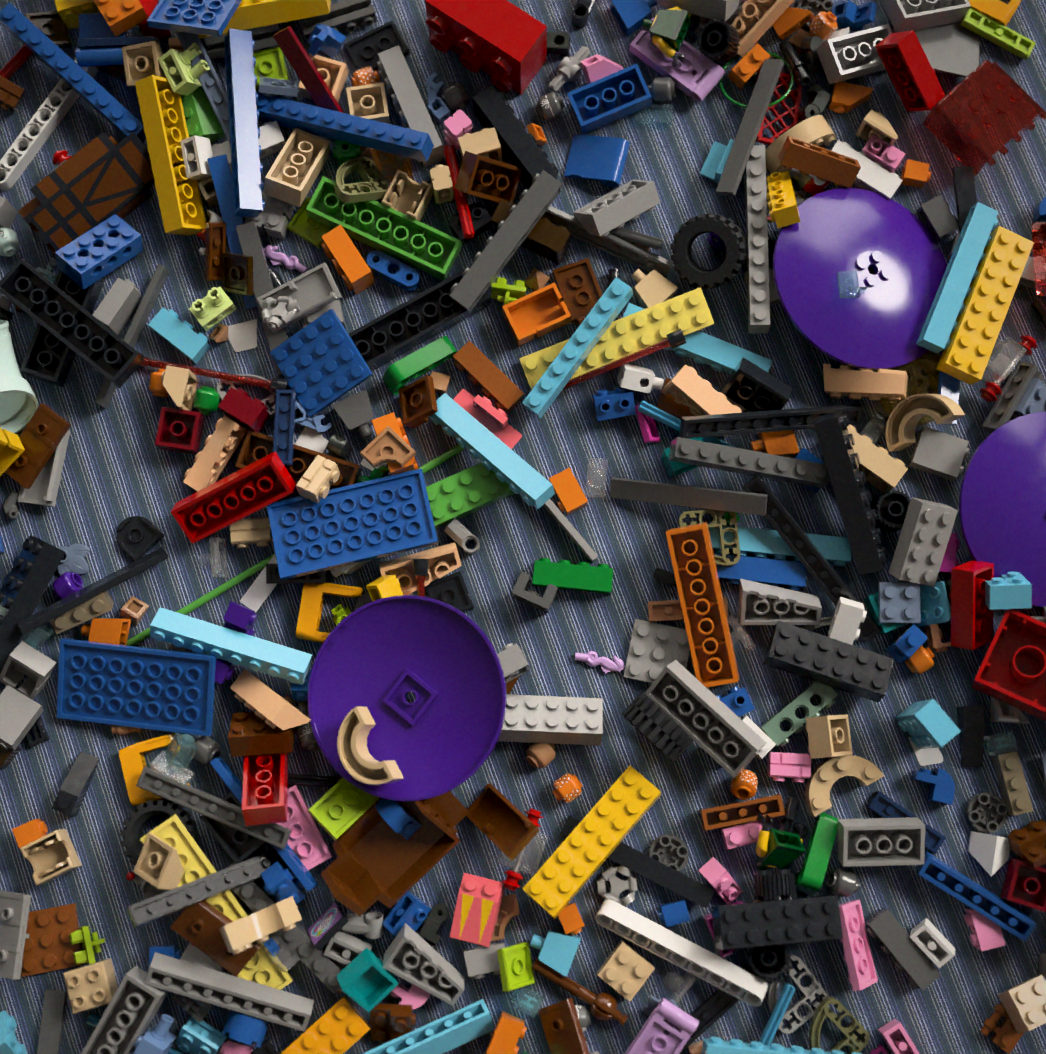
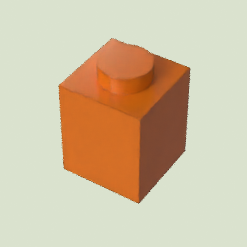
M907 159L902 168L901 179L903 181L901 184L922 189L931 177V171H928L930 164Z
M34 819L13 828L12 831L18 847L21 848L46 836L48 828L41 819Z
M575 902L567 904L558 915L566 934L575 935L581 932V928L585 926Z

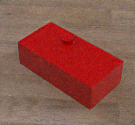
M914 30L891 33L874 46L907 112L931 110L946 98L935 75V70L931 67Z
M971 560L951 568V646L974 650L993 640V610H990L985 605V581H992V578H994V563Z
M287 753L244 756L242 813L245 826L287 822Z

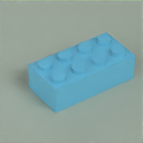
M934 699L914 702L896 717L899 721L897 723L904 732L907 731L912 738L910 740L917 748L943 747L961 732Z

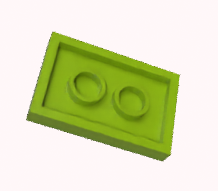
M342 778L307 812L336 841L379 800V797L359 789L345 778Z

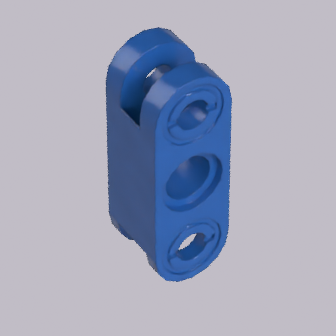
M373 250L367 255V264L373 274L409 292L419 288L420 278L414 268L378 250ZM392 268H397L398 272L395 274H390L389 270Z

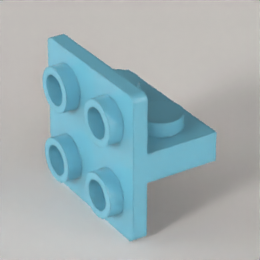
M730 139L728 146L716 141L713 143L700 172L701 176L719 183L734 140Z
M944 581L936 582L935 586H920L921 623L917 624L918 627L951 622V613Z
M191 1016L187 1024L181 1028L176 1045L185 1053L217 1054L227 1036L222 1035L220 1031L203 1020L199 1023Z

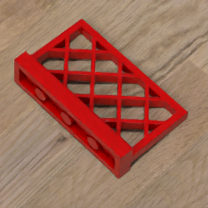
M760 68V70L757 72L756 82H757L758 76H759V74H760L761 68ZM780 73L778 80L781 84L776 86L773 92L777 100L781 98L777 92L778 88L783 86L786 91L789 89L787 83L791 81L790 74ZM794 76V82H798L797 89L793 92L791 90L782 101L767 108L766 112L770 110L776 119L769 123L764 116L755 142L771 145L775 141L773 139H777L779 135L797 125L802 86L799 84L796 76ZM789 97L795 103L791 109L784 102ZM778 104H781L786 111L780 116L774 109ZM787 114L792 119V124L788 127L782 120V117ZM776 121L783 128L779 133H776L772 127V124ZM766 128L773 135L770 139L762 137L763 130Z

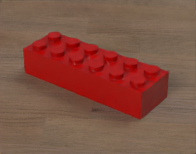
M275 451L176 502L171 510V514L193 544L291 494L296 483Z

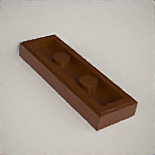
M206 222L204 280H222V253L225 252L226 222Z

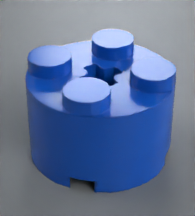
M230 1010L222 1035L225 1036L228 1032L231 1039L248 1045L257 1042L256 1047H261L270 1022Z

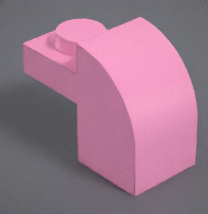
M400 982L389 993L397 999L398 997L402 998L399 1005H412V1010L421 1007L431 995L414 984L408 989Z

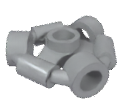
M279 296L277 299L268 297L264 300V310L261 313L263 322L267 323L268 328L279 330L280 325L289 323L295 317V313L300 311V306L296 298L292 299L289 296ZM288 304H289V306H290V308H291V311H289V312H287V305H288Z
M619 865L614 868L611 866L602 873L603 876L597 881L598 895H601L605 900H613L624 907L635 900V891H638L637 880L633 876L632 870ZM619 872L628 876V879L626 881L621 880L616 876V873ZM606 880L609 881L611 885V892L608 894H606ZM624 890H629L630 893L620 900L619 894Z

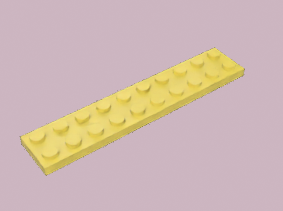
M701 287L613 321L569 381L668 343L667 334L681 329L683 335L686 336L714 325L715 323ZM569 339L519 358L531 390Z
M176 814L140 838L142 843L145 844L148 834L153 833L177 850L184 869L178 887L217 872ZM230 890L206 900L232 921L248 916ZM266 941L260 943L261 947L237 976L281 990L290 984L293 979L277 956L273 957L264 946Z

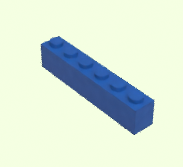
M727 555L726 558L733 562L736 555ZM740 556L739 562L733 566L716 565L720 583L721 580L729 581L728 584L740 585V579L776 587H788V589L794 591L804 588L806 583L807 569L801 562Z
M927 851L924 854V865H917L915 867L920 876L1026 942L1036 927V923L1030 916Z

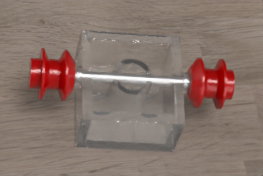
M1029 335L1021 336V343L1016 342L1009 336L1004 340L999 339L981 379L985 383L986 389L981 388L979 391L985 401L995 402L997 400L995 395L1002 394L1000 383L1005 380L1023 355H1032L1030 349L1037 348L1036 340Z
M532 808L529 809V812L524 811L527 814V818L538 828L541 827L538 820L544 817L540 816V811ZM538 832L513 861L500 850L497 863L512 868L511 870L504 871L507 878L506 880H501V882L505 883V888L513 891L516 890V887L521 888L518 885V881L523 879V877L518 873L519 871L532 875L536 874L548 835Z

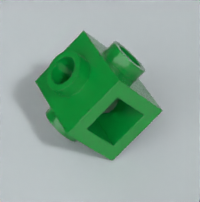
M335 140L336 147H333L334 159H338L340 166L350 159L361 156L360 145Z

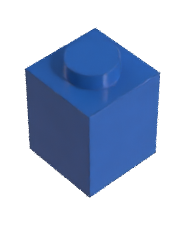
M684 899L660 905L661 910L657 911L660 923L664 922L666 927L690 921Z

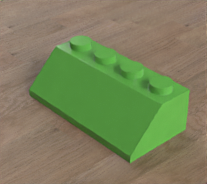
M202 86L198 87L188 96L180 94L189 137L195 135L209 138L210 143L226 136Z

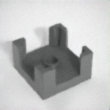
M521 571L513 588L512 597L548 613L557 594L558 587L549 584L541 598L539 597L540 594L532 590L526 591L530 583V575Z

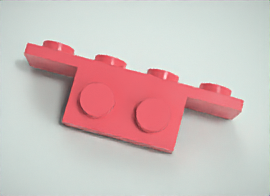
M462 389L453 399L510 449H513L522 438V434L508 424L507 414L500 408L498 410L494 408L492 402L485 396L483 398L479 395L474 397L468 391Z

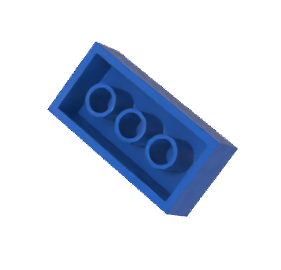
M637 64L567 93L568 103L582 135L652 106V96Z

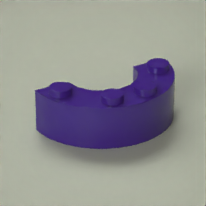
M230 601L223 618L225 622L224 627L254 636L255 631H253V627L258 615H256L255 611ZM216 659L215 681L220 684L226 680L230 681L236 665L222 659Z

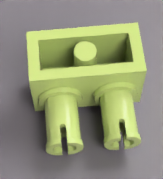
M193 43L183 52L171 48L158 59L174 93L188 96L201 86L198 78L210 70L207 62L203 59L192 67L190 62L202 53L196 43Z
M220 286L218 288H211L206 297L197 299L192 303V307L189 308L206 332L237 309Z

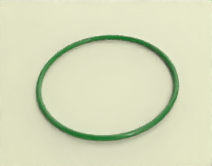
M767 52L771 56L782 59L791 74L789 89L780 99L768 105L770 107L782 101L789 94L793 87L794 75L787 61L774 53ZM737 55V56H735L734 58L730 59V60L724 65L723 70L725 71L726 67H727L732 61H734L735 59H737V58H739V57H741V56H740V55ZM721 78L719 80V85L723 95L732 103L740 107L747 108L748 105L738 103L726 94L722 86Z

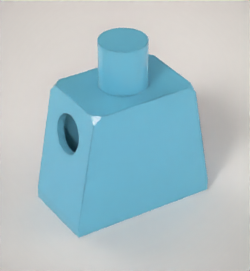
M548 930L545 938L534 934L529 946L540 950L538 960L567 977L581 938L575 935L571 936L570 934Z

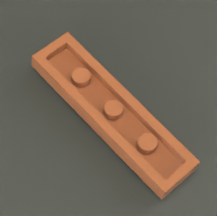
M723 598L725 611L728 618L727 598ZM680 600L647 602L649 622L684 620Z

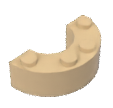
M822 115L810 117L786 131L765 150L766 168L770 174L788 170L781 165L778 157L787 136L822 147L824 145H831L836 140V135Z
M915 394L903 399L892 410L887 421L886 443L889 452L902 451L916 443L915 427L923 416L928 415L932 417L937 424H950L965 415L963 410L955 401L940 394Z
M356 706L344 718L338 732V754L344 768L355 779L367 784H389L402 780L404 777L395 760L379 762L369 753L367 737L376 723L367 707Z
M835 756L823 761L812 771L805 788V802L810 816L815 817L832 807L830 790L833 783L839 778L850 776L856 779L862 786H868L884 776L883 773L872 762L858 756Z
M291 896L247 917L219 928L228 952L232 951V954L235 955L252 947L251 942L255 940L258 944L268 940V934L282 928L285 932L296 927L295 922L302 920L294 898Z

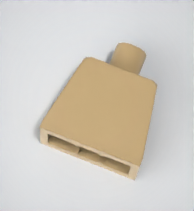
M638 269L631 276L637 283L633 293L644 309L667 301L677 293L678 287L655 270H652L646 276Z

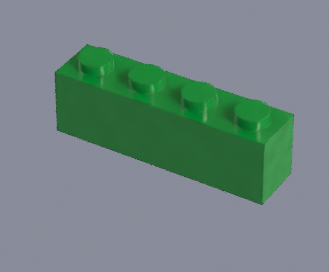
M539 558V561L535 560L532 586L547 588L551 584L558 587V589L611 594L614 568H609L607 564H598V567L590 566V563L578 562V565L570 564L568 560H559L558 563L551 562V559Z

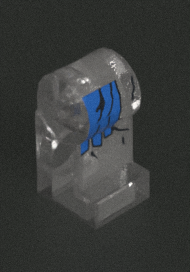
M273 932L268 935V940L260 943L261 947L281 972H287L300 958L291 951L279 935Z

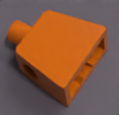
M793 430L758 433L759 440L750 442L751 450L756 452L763 451V453L783 457H795L800 452Z
M93 618L91 625L84 624L82 626L81 633L84 636H88V641L126 646L131 619Z

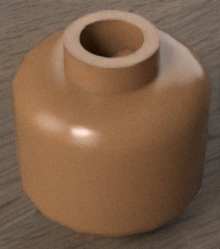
M532 743L526 750V760L536 769L538 767H547L556 756L554 744Z

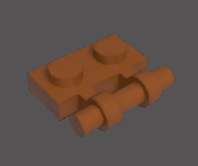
M1001 1002L996 1004L994 1007L995 1011L989 1019L986 1018L983 1022L984 1026L980 1032L987 1037L992 1030L994 1035L990 1040L1010 1054L1024 1033H1017ZM1001 1016H1004L1005 1019L998 1028L996 1026V1023L999 1021Z

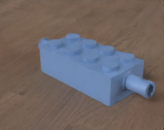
M163 1014L158 1024H155L151 1029L147 1028L143 1036H139L134 1044L136 1049L133 1054H168L177 1036L168 1031L174 1019L169 1015Z

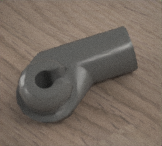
M14 491L10 493L3 505L6 517L11 520L16 519L19 515L16 506L19 494Z

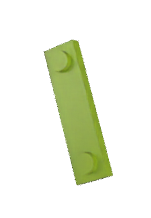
M971 7L961 23L965 28L1024 60L1028 59L1036 44L1034 41Z

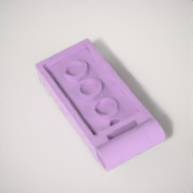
M642 30L630 44L629 51L661 76L671 77L673 82H676L677 88L689 97L692 96L697 102H702L725 74L722 67L704 56L685 40H683L679 52H675L685 56V61L683 63L680 62V68H675L672 65L673 59H669L652 43L649 31Z
M662 998L624 1054H679L695 1032L699 1021L665 998Z

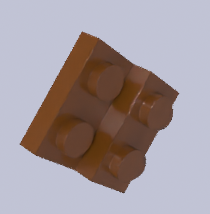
M426 375L398 390L403 425L414 429L428 422V416L438 412L433 377Z
M1044 820L1031 821L1027 827L1020 830L1014 829L1010 832L1008 841L1012 851L1034 869L1046 864V822Z
M377 1004L370 1011L371 1041H391L413 1031L412 1027L416 1026V1014H412V1005Z

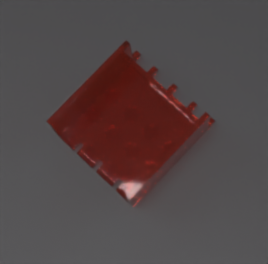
M985 60L976 68V71H972L962 80V83L955 86L948 95H945L936 103V106L931 109L923 124L965 166H973V173L977 176L986 163L990 166L996 164L992 156L998 151L1003 155L1008 153L1005 145L1011 139L1017 143L1022 140L1018 134L1021 130H1034L1036 128L1034 121L1038 116L1045 120L1046 112L995 61L991 63L989 60Z

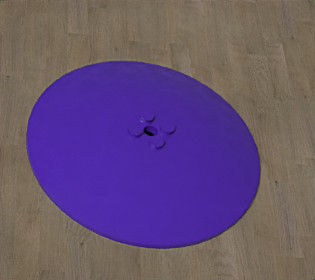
M839 188L816 194L797 207L800 222L781 228L773 253V275L776 291L787 316L800 334L820 352L838 362L856 368L878 370L901 367L927 352L928 349L916 343L947 268V263L938 243L926 226L913 213L896 201L863 189ZM868 267L874 270L875 275L869 273Z
M1046 412L1031 413L1017 417L1001 425L988 435L978 446L966 467L959 497L961 529L973 560L994 563V578H1001V575H1007L1008 572L1012 571L1022 574L1032 584L1031 605L1036 607L1046 606Z
M401 595L382 598L370 602L349 614L332 630L322 644L313 664L309 680L308 710L310 722L317 743L326 759L343 778L367 793L389 800L417 801L444 794L464 783L477 772L493 751L500 736L506 713L507 697L504 672L499 657L486 634L460 610L447 603L423 596ZM410 691L414 692L416 696L413 703H409L406 699V695ZM356 706L367 707L376 723L367 737L369 753L379 762L395 760L404 777L402 780L389 784H367L355 779L344 768L338 754V732L344 718Z

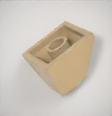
M157 41L122 47L127 86H135L136 81L151 75L167 78L158 61L164 53Z
M873 110L866 115L856 133V136L868 142L872 135H875L892 146L898 138L888 119L884 118L880 112Z
M166 366V370L163 371L161 376L163 386L178 408L192 411L199 379L190 369Z
M149 833L133 872L158 889L172 890L178 887L184 869L177 850L153 833Z

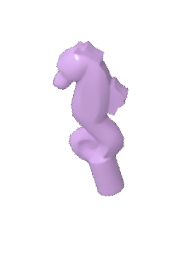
M269 245L263 249L265 256L271 260L273 266L280 265L282 262L287 269H296L302 274L308 269L299 263V259L296 256L292 255L288 258L282 252H274L278 250V246L272 247Z
M590 651L587 654H575L576 661L586 662L591 667L601 665V669L605 674L611 671L620 672L624 670L623 661L616 656H613L615 661L613 662L604 656L598 658V654L595 651Z

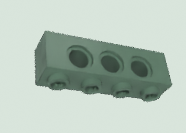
M814 681L765 722L760 729L776 744L774 747L778 745L783 747L791 740L789 736L792 733L798 734L806 727L804 725L806 718L820 716L821 713L819 711L823 707L828 709L836 702L834 698L838 694L832 687ZM812 695H816L819 698L817 706L812 705L810 702ZM797 708H801L804 711L802 719L797 718L795 715ZM782 720L787 721L789 724V729L786 732L780 729V722Z

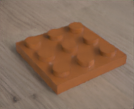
M76 903L29 912L26 930L29 938L25 939L21 967L22 977L85 964L74 963L73 953L82 950V943L71 945L69 938L70 933L79 930Z

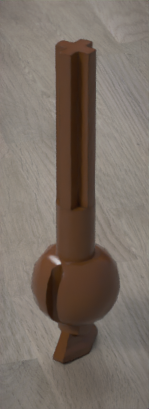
M538 958L534 962L531 969L590 1005V1012L596 1020L607 1022L612 1018L624 1025L628 1016L622 1014L617 1009V1001L611 994L601 992L596 995L569 977L562 975L541 962Z

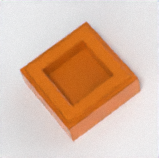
M533 123L526 126L529 134L531 133L534 136L536 144L543 146L547 143L541 126Z

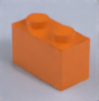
M757 43L731 69L727 77L742 89L760 70L764 60L769 59L771 56Z
M570 467L549 478V482L553 484L554 492L559 500L556 503L561 512L565 511L566 515H569L588 505V500Z

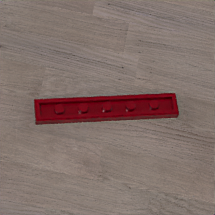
M288 26L275 33L273 38L316 106L344 113L292 28Z

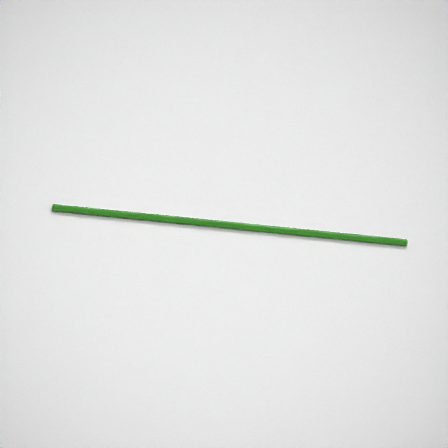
M458 444L419 467V469L422 468L424 474L464 449ZM274 554L176 612L187 615L263 570ZM150 627L127 640L126 646H134L150 637Z

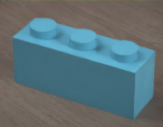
M162 307L148 325L154 332L197 364L211 347L207 342L209 339L201 332L195 333L193 331L194 327L187 321L181 322L178 319L179 315L172 309L167 311Z

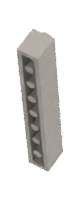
M156 952L144 984L304 1032L314 1000Z

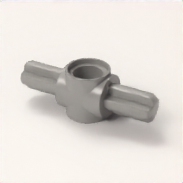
M582 46L573 57H565L557 68L558 75L549 84V88L553 92H558L566 81L573 82L577 79L582 71L580 61L585 60L590 55V50Z

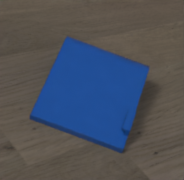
M101 13L79 14V38L115 37ZM127 31L117 37H126ZM126 45L77 47V64L80 67L124 65L122 47H126Z
M574 134L564 176L568 178L599 180L607 187H620L630 142L623 138Z

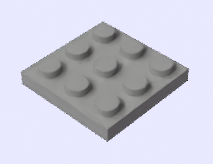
M635 619L623 677L653 683L664 668L675 660L686 669L690 652L686 629Z

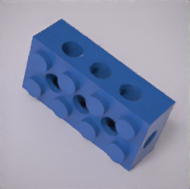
M114 214L56 251L57 268L84 290L142 252L141 234Z

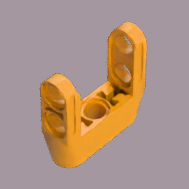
M968 0L971 8L1004 26H1007L1021 0H1010L1006 4L1000 0Z
M304 583L296 638L324 643L330 634L319 632L324 595L349 598L361 597L363 588L332 583Z
M177 733L135 743L119 750L120 762L132 806L147 803L146 801L165 799L136 785L143 768L147 767L144 753L173 745L179 741Z

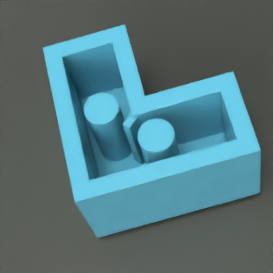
M1008 572L1007 575H1001V578L996 577L992 578V581H985V605L990 610L1031 608L1032 584L1019 572Z
M5 1010L0 1012V1054H27L25 1046L20 1044L15 1036L16 1020L13 1016L10 1017Z

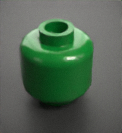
M201 386V389L195 391L193 407L199 409L198 412L201 414L210 415V412H215L218 409L220 394L216 392V388Z

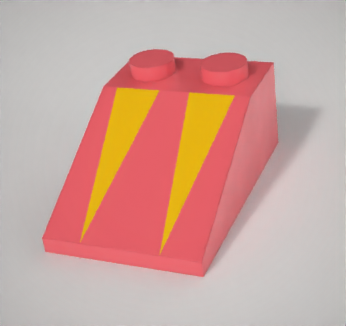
M464 873L458 893L450 938L490 947L505 892L503 882Z

